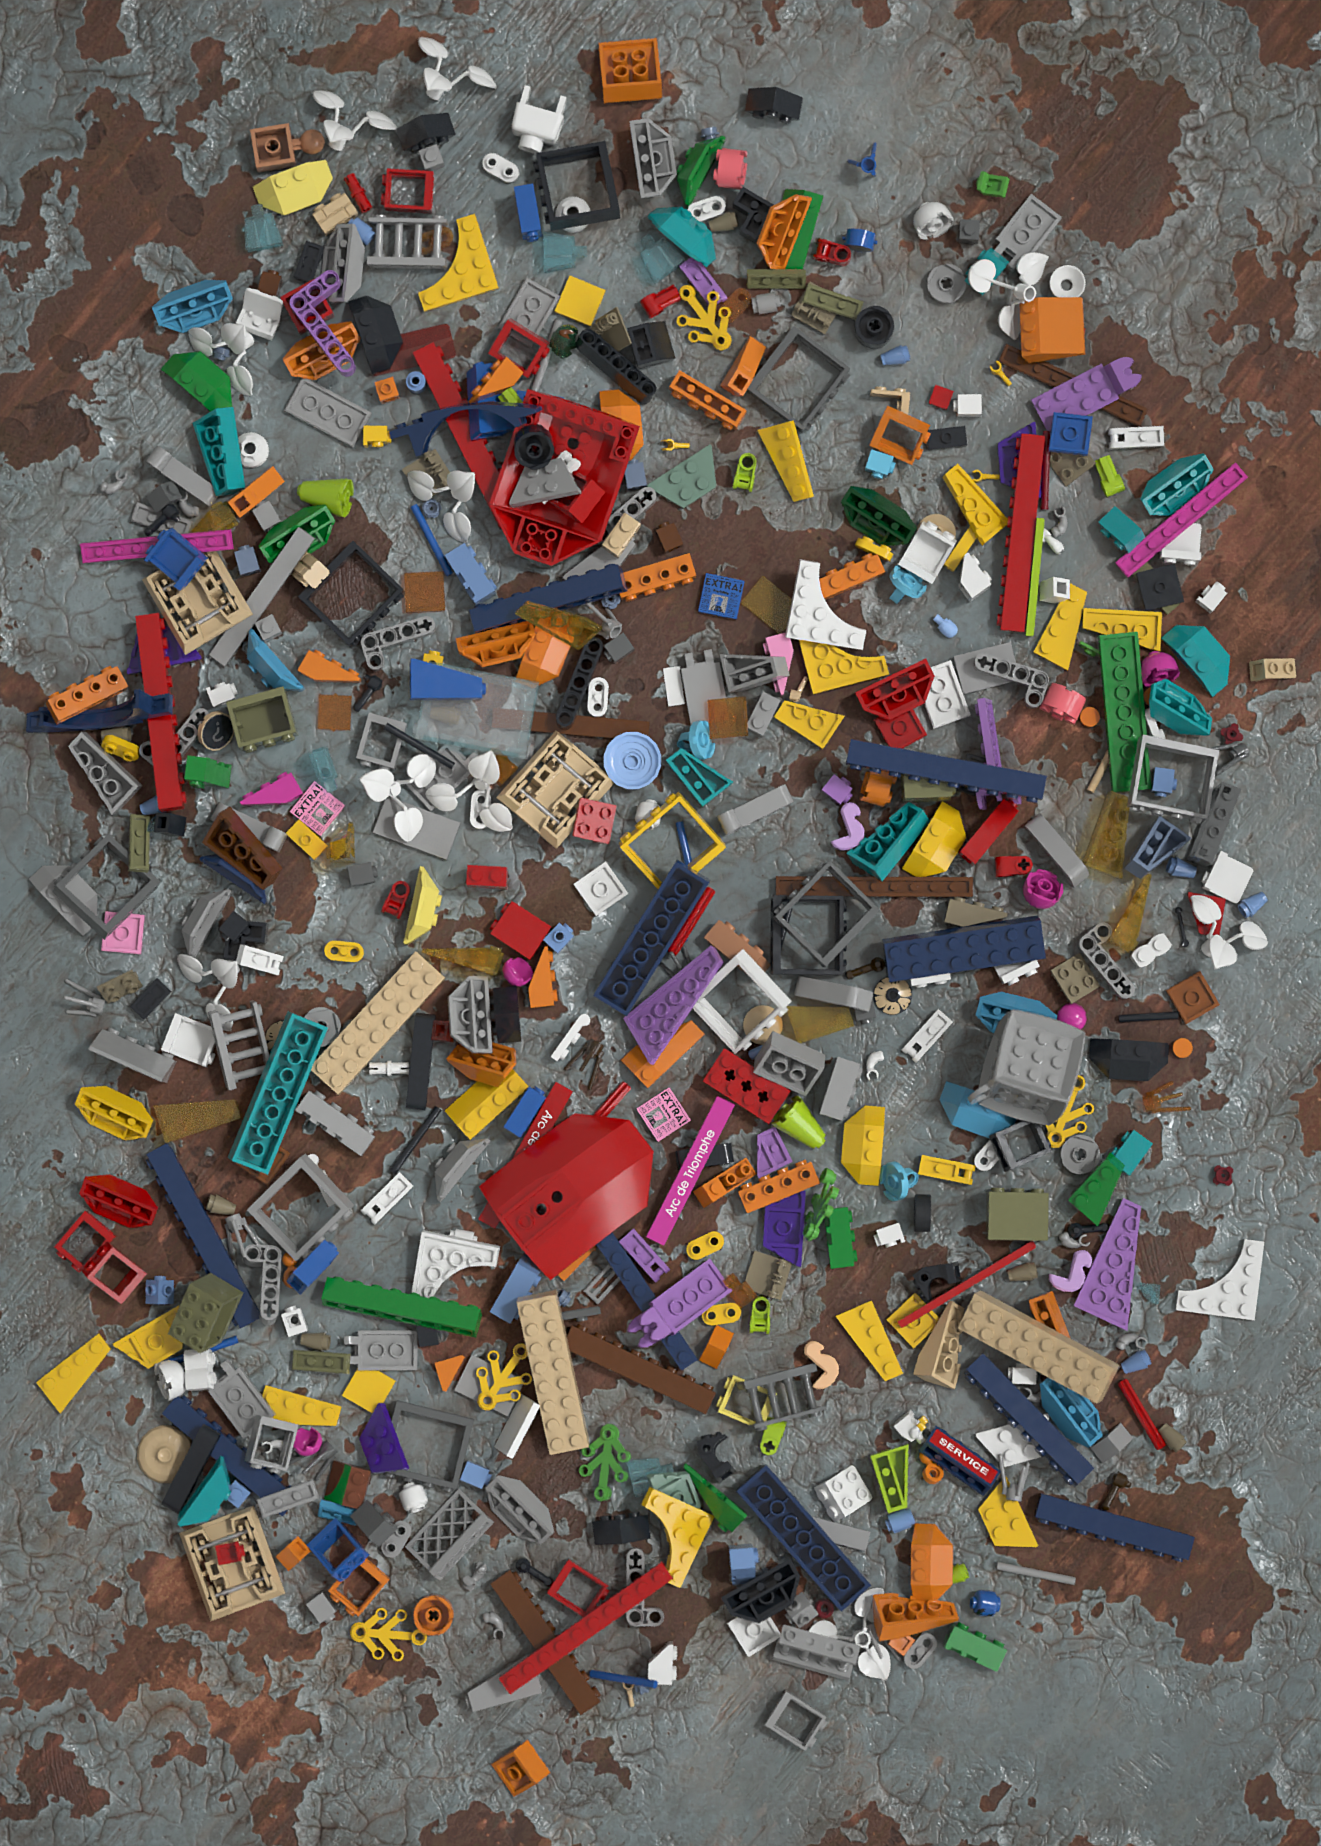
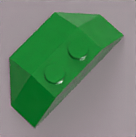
M719 136L696 143L694 148L690 147L685 155V158H687L685 164H680L677 170V183L685 208L688 209L716 160L717 150H721L726 142V137Z
M201 351L173 354L161 368L167 376L209 412L217 408L232 407L230 377Z
M325 504L302 508L271 528L260 543L259 548L268 562L274 563L297 528L300 527L315 538L307 550L311 554L327 543L335 519Z

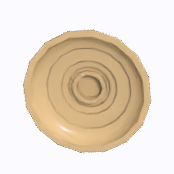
M161 1425L152 1428L142 1437L138 1445L137 1460L141 1470L149 1479L158 1483H172L193 1443L192 1439L179 1428L172 1425Z

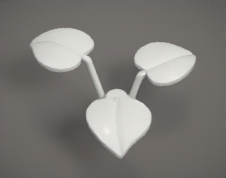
M418 38L420 48L428 55L438 59L435 70L425 68L423 71L427 88L426 94L432 99L439 100L444 91H450L452 86L465 76H469L473 82L479 85L497 88L492 77L485 70L477 66H469L468 71H465L454 81L450 82L439 73L442 58L448 57L446 48L433 39Z
M328 91L312 92L313 98L317 103L327 108H334L335 110L334 121L325 120L323 123L325 133L329 139L328 145L335 150H343L346 141L353 139L354 133L365 122H369L370 125L380 129H397L393 121L386 115L376 111H368L366 113L367 117H364L351 131L349 128L338 123L339 108L344 107L343 100L336 94Z
M1037 252L1024 254L1016 266L1017 272L1020 274L1019 280L1023 284L1016 286L993 280L996 268L990 260H979L969 269L968 280L975 291L987 292L990 289L991 283L1012 289L1015 297L1019 299L1013 301L1011 306H1004L998 316L999 327L1014 340L1017 339L1021 331L1019 303L1024 304L1025 301L1030 302L1035 298L1036 290L1031 285L1036 284L1040 280L1049 258L1047 255Z
M224 324L221 327V337L224 342L212 344V337L206 330L197 327L189 329V339L196 352L201 351L206 357L212 355V348L228 344V347L235 354H239L233 363V367L227 368L226 374L230 377L231 386L236 391L247 396L253 395L251 374L245 367L238 365L239 360L246 354L245 350L254 344L252 335L246 332L245 324Z
M410 471L408 473V482L411 491L418 499L427 501L432 498V492L437 493L450 489L452 496L459 500L452 509V513H445L443 522L446 531L451 537L457 541L467 543L471 534L470 521L463 513L456 511L462 502H467L471 499L474 491L475 473L452 471L447 476L448 486L434 489V480L430 475L422 471Z
M492 750L471 759L468 768L471 775L476 779H473L459 793L455 794L453 786L446 783L435 784L428 788L425 793L427 799L436 808L442 811H452L458 804L456 798L475 785L478 790H486V808L480 812L482 822L488 828L500 832L510 831L513 828L512 816L506 806L500 803H492L489 806L490 784L496 783L500 776L498 762Z
M426 754L416 755L408 762L407 775L410 777L409 780L394 781L393 774L386 769L373 770L359 778L367 795L372 800L382 801L391 796V799L403 808V811H398L394 816V827L403 840L411 841L420 831L423 817L416 808L412 807L407 810V807L396 796L401 791V784L414 781L417 787L422 788L433 780L436 762Z
M1201 895L1190 897L1192 909L1197 919L1204 924L1212 923L1210 932L1206 935L1208 939L1202 944L1201 950L1206 956L1211 957L1214 969L1230 966L1236 962V951L1228 943L1242 937L1243 944L1249 949L1260 950L1267 946L1268 941L1264 932L1258 925L1250 921L1243 922L1239 927L1241 933L1228 940H1223L1219 935H1213L1217 925L1216 920H1219L1222 916L1220 908L1208 897Z
M179 954L177 958L179 967L188 980L198 983L202 980V976L213 973L223 985L213 1004L208 1003L206 1005L208 1018V1012L213 1010L218 1011L222 1015L230 1014V1011L225 1006L218 1004V1000L226 988L231 989L236 985L237 975L240 971L237 961L215 959L211 962L212 970L204 972L202 971L201 963L197 959L189 955ZM233 1021L225 1023L222 1029L231 1031Z
M872 1588L863 1592L855 1602V1613L864 1618L863 1629L857 1630L853 1637L836 1635V1626L826 1620L816 1622L809 1629V1632L834 1639L850 1640L861 1648L865 1647L866 1651L862 1652L858 1658L860 1671L869 1677L887 1680L891 1667L887 1649L878 1644L883 1656L880 1659L874 1645L870 1649L868 1646L871 1638L866 1632V1621L868 1619L874 1623L872 1596L884 1594L882 1588Z

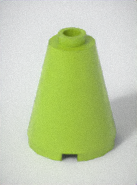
M347 478L303 481L298 486L297 495L301 501L313 506L325 504L330 513L339 517H347L352 506V502H349L350 496L354 495L353 481Z
M796 1095L791 1098L793 1101L791 1104L785 1103L773 1118L775 1122H771V1124L812 1149L815 1147L820 1148L826 1141L824 1139L826 1134L802 1098Z

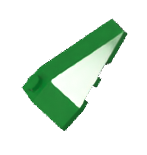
M785 189L782 201L796 194L812 198L785 269H803L822 205L823 195L806 190Z
M685 1462L683 1465L684 1469L689 1473L694 1485L719 1522L717 1525L725 1532L728 1530L733 1532L747 1517V1513Z

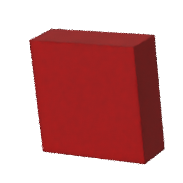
M935 384L928 404L947 410L954 391Z

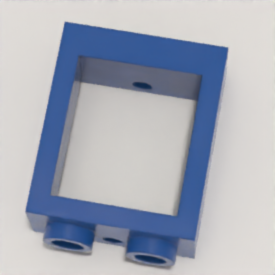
M533 183L515 186L514 192L522 238L527 240V242L537 241L539 237H542Z
M536 1086L533 1089L529 1087L504 1125V1128L522 1138L545 1102L546 1097L543 1096L545 1092Z
M324 1240L300 1264L286 1282L301 1295L339 1254L337 1247L332 1242Z
M334 1518L307 1544L328 1572L339 1582L348 1578L351 1572L369 1556V1553L337 1518ZM344 1534L356 1550L335 1568L323 1553Z

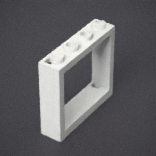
M743 949L713 977L693 1006V1009L736 1054L739 1050L743 1049L745 1051L752 1045L750 1040L752 1038L757 1040L764 1033L762 1030L764 1027L769 1029L776 1022L774 1018L777 1015L779 1017L783 1016L789 1010L786 1006L792 1001ZM737 965L777 1005L744 1039L736 1033L704 998Z

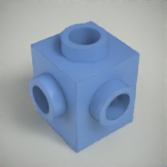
M154 1276V1280H146V1304H174V1280H166V1276Z

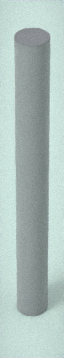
M555 319L548 338L550 352L545 359H541L539 364L541 367L536 373L531 390L539 391L562 325L560 320Z
M997 1562L996 1570L1074 1585L1076 1577L1002 1562Z

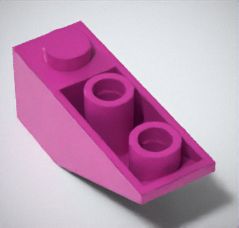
M284 772L276 777L277 781L270 784V782H267L259 787L260 791L254 794L251 791L244 795L240 803L242 806L288 804L301 797L304 793L293 774Z

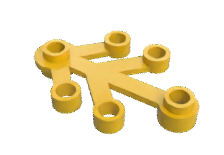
M691 285L682 286L679 290L682 300L688 301L701 319L680 315L677 317V324L681 327L690 325L708 328L712 335L700 334L699 331L694 330L688 334V339L691 342L703 341L713 343L714 347L718 350L727 349L732 342V338L727 332L731 309L729 307L719 309L718 314L721 317L718 329L715 325L717 301L720 299L719 293L711 291L707 294L709 305L708 313H706L695 298V288ZM685 289L689 291L688 297L683 294ZM712 293L716 295V300L714 301L710 298ZM723 309L728 311L727 316L722 315ZM681 317H684L686 319L685 324H681ZM693 333H696L698 336L696 340L692 339ZM719 337H723V338H724V343H723V344H720V343H719V341H718Z
M1080 1075L1077 1076L1080 1086H1074L1067 1108L1058 1119L1056 1127L1054 1124L1045 1125L1048 1130L1045 1137L1049 1139L1052 1148L1061 1147L1065 1142V1138L1076 1133H1083L1087 1129L1086 1123L1079 1121L1074 1127L1063 1130L1066 1122L1085 1114H1092L1094 1111V1106L1091 1103H1085L1081 1108L1070 1112L1078 1091L1082 1090L1085 1086V1080ZM1086 1105H1090L1092 1108L1089 1113L1084 1110ZM1079 1123L1084 1125L1083 1131L1077 1129ZM1054 1134L1058 1135L1059 1140L1057 1142L1052 1141V1136Z
M520 1343L514 1347V1355L502 1373H500L498 1362L499 1353L495 1350L488 1353L487 1357L491 1362L494 1384L490 1390L486 1378L488 1375L487 1368L479 1367L477 1369L476 1375L480 1380L481 1393L477 1398V1403L481 1409L491 1410L498 1402L518 1401L521 1393L517 1389L511 1390L510 1393L496 1394L502 1387L518 1384L528 1385L531 1383L532 1376L529 1373L508 1378L520 1359H525L528 1356L525 1344ZM518 1348H524L525 1353L519 1355L517 1353ZM491 1353L497 1354L496 1360L490 1359ZM480 1369L486 1371L485 1376L482 1377L478 1374ZM524 1375L530 1377L528 1383L523 1382L522 1377ZM512 1392L519 1394L517 1399L511 1397ZM490 1397L491 1403L485 1404L483 1399Z
M383 1607L378 1608L376 1613L365 1623L357 1622L351 1627V1638L356 1642H363L376 1660L383 1658L384 1650L381 1647H377L370 1637L378 1638L392 1654V1658L395 1661H401L404 1657V1652L398 1649L390 1639L412 1640L415 1645H423L427 1640V1635L419 1631V1629L414 1630V1632L391 1630L400 1621H404L407 1618V1612L404 1609L397 1610L395 1616L380 1629L370 1628L379 1620L387 1617L388 1612ZM379 1610H383L385 1612L384 1617L378 1616ZM398 1612H404L405 1617L403 1619L398 1618ZM359 1628L364 1631V1634L361 1636L356 1633ZM417 1633H421L423 1635L422 1640L416 1639ZM380 1650L382 1652V1656L376 1657L374 1654L375 1651ZM397 1651L402 1654V1657L399 1659L394 1656V1653Z

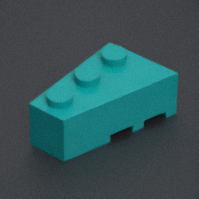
M682 748L666 760L668 766L702 808L733 784V781Z

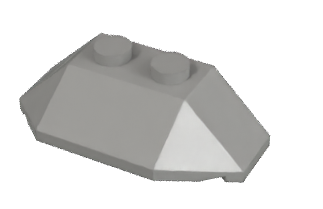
M649 118L630 121L641 199L661 196L677 176L672 138Z
M337 224L335 231L324 245L325 250L321 274L328 270L335 271L341 281L340 288L328 297L329 302H348L361 287L365 247L355 224ZM333 277L328 278L326 284L332 285L336 282V279Z
M42 866L29 880L55 909L84 936L91 927L53 893L54 882L61 875L63 877L69 873L67 870L70 866ZM77 874L65 887L97 916V893Z
M225 889L201 896L200 899H195L191 906L193 911L190 917L186 916L181 924L189 956L196 958L233 891Z
M468 976L448 997L450 1036L471 1053L492 1054L488 977Z
M488 1138L459 1141L458 1144L454 1142L447 1150L450 1154L446 1159L441 1158L434 1167L437 1168L435 1171L437 1200L439 1202L444 1200L491 1142Z
M498 1475L485 1488L488 1493L491 1510L519 1538L542 1544L554 1533L549 1509L520 1480Z

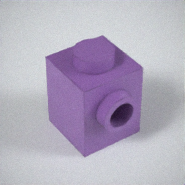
M833 775L821 791L838 805H841L842 802L846 804L852 797L850 792L853 788L850 787L851 783L844 777L840 779Z

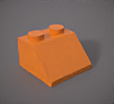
M528 1740L519 1744L491 1764L513 1797L536 1785L550 1773Z

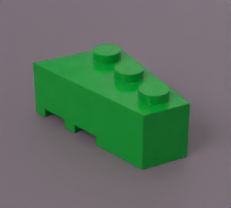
M187 755L185 780L193 788L204 789L205 786L229 788L232 765L224 764L223 762L217 763L216 760Z
M1110 1152L1077 1187L1068 1201L1098 1226L1125 1165Z
M848 1207L834 1208L829 1218L824 1217L830 1269L854 1266V1262H857V1252L852 1248V1242H855L854 1230H850V1222H853L852 1211H848Z
M958 1622L957 1625L952 1623L942 1643L944 1648L951 1649L959 1653V1655L997 1672L1007 1652V1649L1004 1648L1005 1644L996 1639L993 1642L986 1639L987 1635L977 1630L973 1633L968 1630L969 1626Z

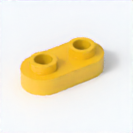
M865 536L862 539H857L855 543L857 548L873 555L878 554L882 560L891 561L893 557L891 548L882 544L879 547L873 544L874 541Z
M114 735L104 736L101 743L105 752L119 756L126 761H135L140 755L137 745Z
M330 941L326 944L324 953L328 959L333 961L358 962L364 956V949L355 942ZM333 947L338 948V953L335 955L331 953ZM352 949H357V956L351 955Z
M709 1232L691 1241L686 1248L687 1254L694 1260L701 1259L720 1250L724 1245V1238L719 1232ZM713 1237L718 1239V1243L716 1245H712L710 1243V1240ZM694 1246L700 1247L698 1254L693 1253L692 1249Z
M735 1303L713 1305L702 1313V1319L707 1325L736 1322L741 1316V1309ZM729 1309L735 1310L734 1316L727 1314ZM709 1312L715 1313L714 1319L708 1318Z

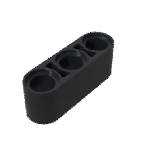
M732 1143L715 1145L704 1167L734 1162ZM690 1149L675 1151L678 1171Z

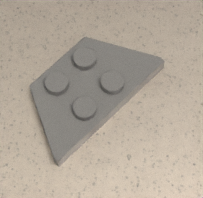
M562 458L553 459L547 466L541 469L533 470L524 467L509 505L511 507H518L581 494V490L576 485L574 477L569 472L565 461Z

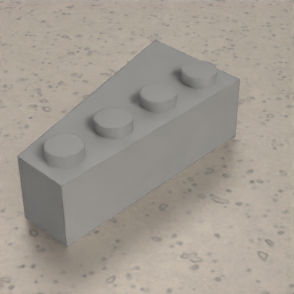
M81 732L68 746L112 815L117 814L143 786L109 753L105 752L87 732Z
M317 1090L315 1093L308 1091L295 1110L305 1115L311 1122L320 1126L333 1137H336L351 1150L363 1156L375 1139V1136L372 1135L374 1131L366 1125L363 1127L356 1123L358 1119L348 1113L346 1116L341 1113L342 1108L334 1102L331 1105L324 1100L326 1097Z

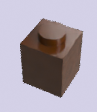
M274 270L262 271L257 290L270 296L278 297L283 281L282 276Z
M668 521L658 526L659 529L656 530V534L665 554L683 547L682 539L674 522L670 524Z

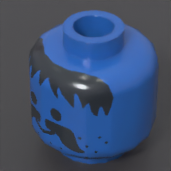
M978 1590L975 1592L974 1597L970 1598V1608L973 1609L977 1616L992 1617L1000 1610V1597L994 1591Z

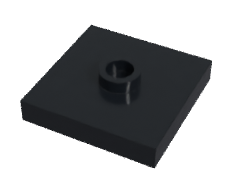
M1175 564L1136 573L1145 611L1184 602Z

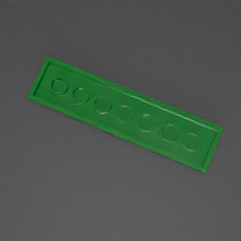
M1138 632L1098 635L1111 792L1130 791L1138 738L1142 735H1147ZM1147 747L1144 749L1138 790L1152 789Z

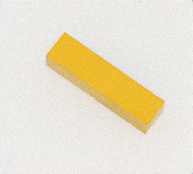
M969 526L943 565L952 572L955 571L977 538L971 526Z

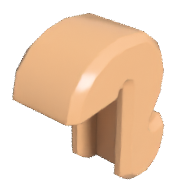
M810 1341L804 1347V1354L824 1370L812 1387L825 1389L835 1381L839 1374V1365L832 1356L820 1354V1351L824 1349L822 1344L817 1341Z

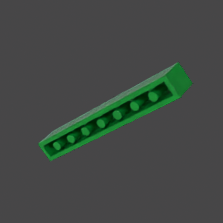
M337 1276L333 1278L327 1277L321 1297L323 1306L474 1338L477 1337L482 1318L481 1309H478L475 1305H459L456 1301H440L437 1297H421V1295L413 1292L406 1294L398 1289L392 1288L387 1290L375 1284L368 1286L356 1280L349 1282Z

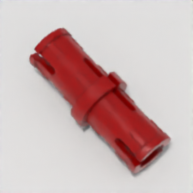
M355 173L347 175L344 181L351 192L352 199H355L361 213L370 211L373 207L365 194L364 187L362 188Z

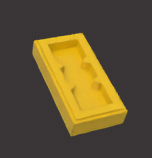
M300 819L286 832L314 860L328 847Z

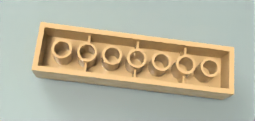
M415 951L314 1062L311 1071L334 1092L340 1095L446 978Z
M557 1290L518 1297L517 1307L549 1453L553 1455L588 1448L590 1441Z
M981 1290L974 1294L958 1329L1095 1403L1103 1400L1120 1366Z

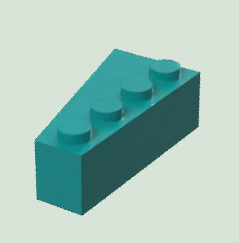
M234 407L214 409L193 422V426L215 495H232L245 488Z
M911 802L906 803L889 817L890 820L887 823L878 826L875 829L876 832L870 837H865L861 840L858 847L846 853L854 865L880 881L886 878L930 822L924 810Z

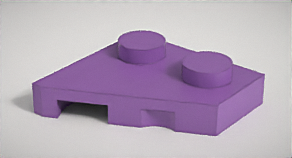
M775 1127L757 1135L758 1179L793 1162Z

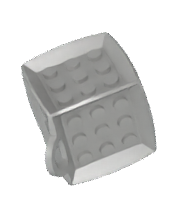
M1014 1009L1009 1011L1002 1017L996 1027L983 1065L979 1089L968 1097L970 1104L978 1102V1104L998 1113L1032 1123L1053 1124L1063 1115L1072 1095L1081 1065L1085 1032L1050 1017Z

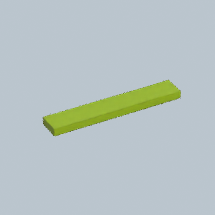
M1036 518L1025 636L1034 635L1044 518Z

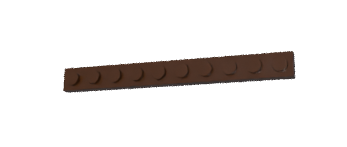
M776 876V895H790L795 889L799 891L803 887L801 882L807 876ZM821 876L804 894L812 896L854 897L834 876ZM847 877L867 897H973V877H886L883 881L875 877Z

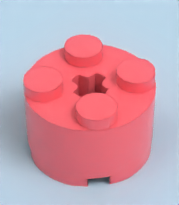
M728 148L717 150L716 161H718V169H714L713 178L716 180L718 187L742 189L747 171V163L743 162V158H747L746 150Z
M1051 683L1039 709L1047 713L1051 712V717L1062 721L1064 718L1066 722L1075 725L1086 698L1073 690H1067L1063 685Z

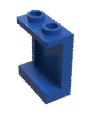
M170 528L167 531L163 530L158 535L157 539L159 541L155 546L152 544L148 548L144 561L152 562L175 582L174 587L181 591L190 583L208 557L176 530Z

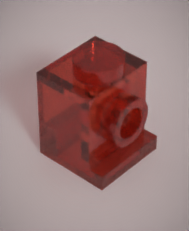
M433 1021L431 1040L454 1042V1038L450 1036L449 1021Z

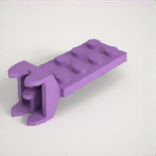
M1123 357L1104 367L1100 364L1032 399L1046 430L1051 431L1053 412L1087 416L1118 400L1119 394L1135 387L1141 381V375L1132 374L1130 367L1134 360L1129 357Z
M987 698L977 699L978 704H975L976 715L980 716L981 723L978 724L979 734L983 735L984 743H981L982 754L986 756L984 764L1002 767L992 700ZM979 789V792H976L978 806L982 810L987 809L986 796H990L986 794V790ZM998 793V796H996L997 801L1002 800V793ZM1018 797V800L1013 799L1014 804H1021V797Z
M708 1259L649 1303L651 1307L634 1318L629 1323L627 1331L628 1333H635L638 1330H642L644 1336L639 1340L638 1347L647 1348L669 1334H676L733 1290L711 1259Z

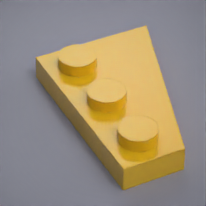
M784 700L774 716L775 719L821 749H824L845 717Z

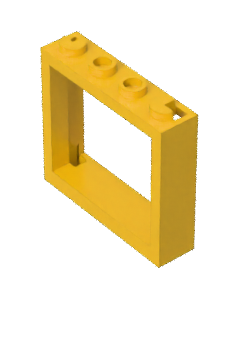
M679 791L676 794H670L665 799L666 803L661 807H655L646 820L641 819L635 825V829L631 833L626 832L619 842L620 848L657 889L660 888L663 882L629 844L678 802L714 841L713 844L687 866L698 872L726 848L722 839Z

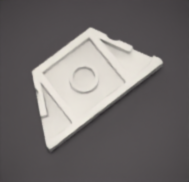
M1048 1413L1043 1414L1049 1421L1050 1416L1048 1415ZM1009 1424L975 1433L976 1437L998 1462V1455L1002 1454L1004 1467L1041 1457L1035 1451V1446L1022 1438L1021 1432L1017 1427L1013 1428Z

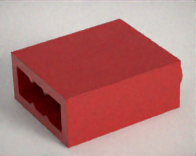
M467 865L466 885L468 888L507 890L508 868Z
M511 901L510 904L506 903L502 908L501 913L503 915L500 920L495 919L490 929L492 932L490 934L531 960L552 927Z

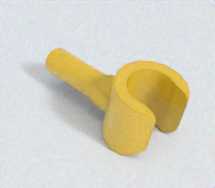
M995 361L999 369L994 370L990 366L991 373L1001 377L1007 386H1010L1012 383L1002 371L1001 363Z
M672 439L661 440L668 443L667 448H661L663 451L690 447L689 443H677Z
M980 470L972 472L981 475L979 479H972L976 483H980L983 479L1000 478L999 474H982Z

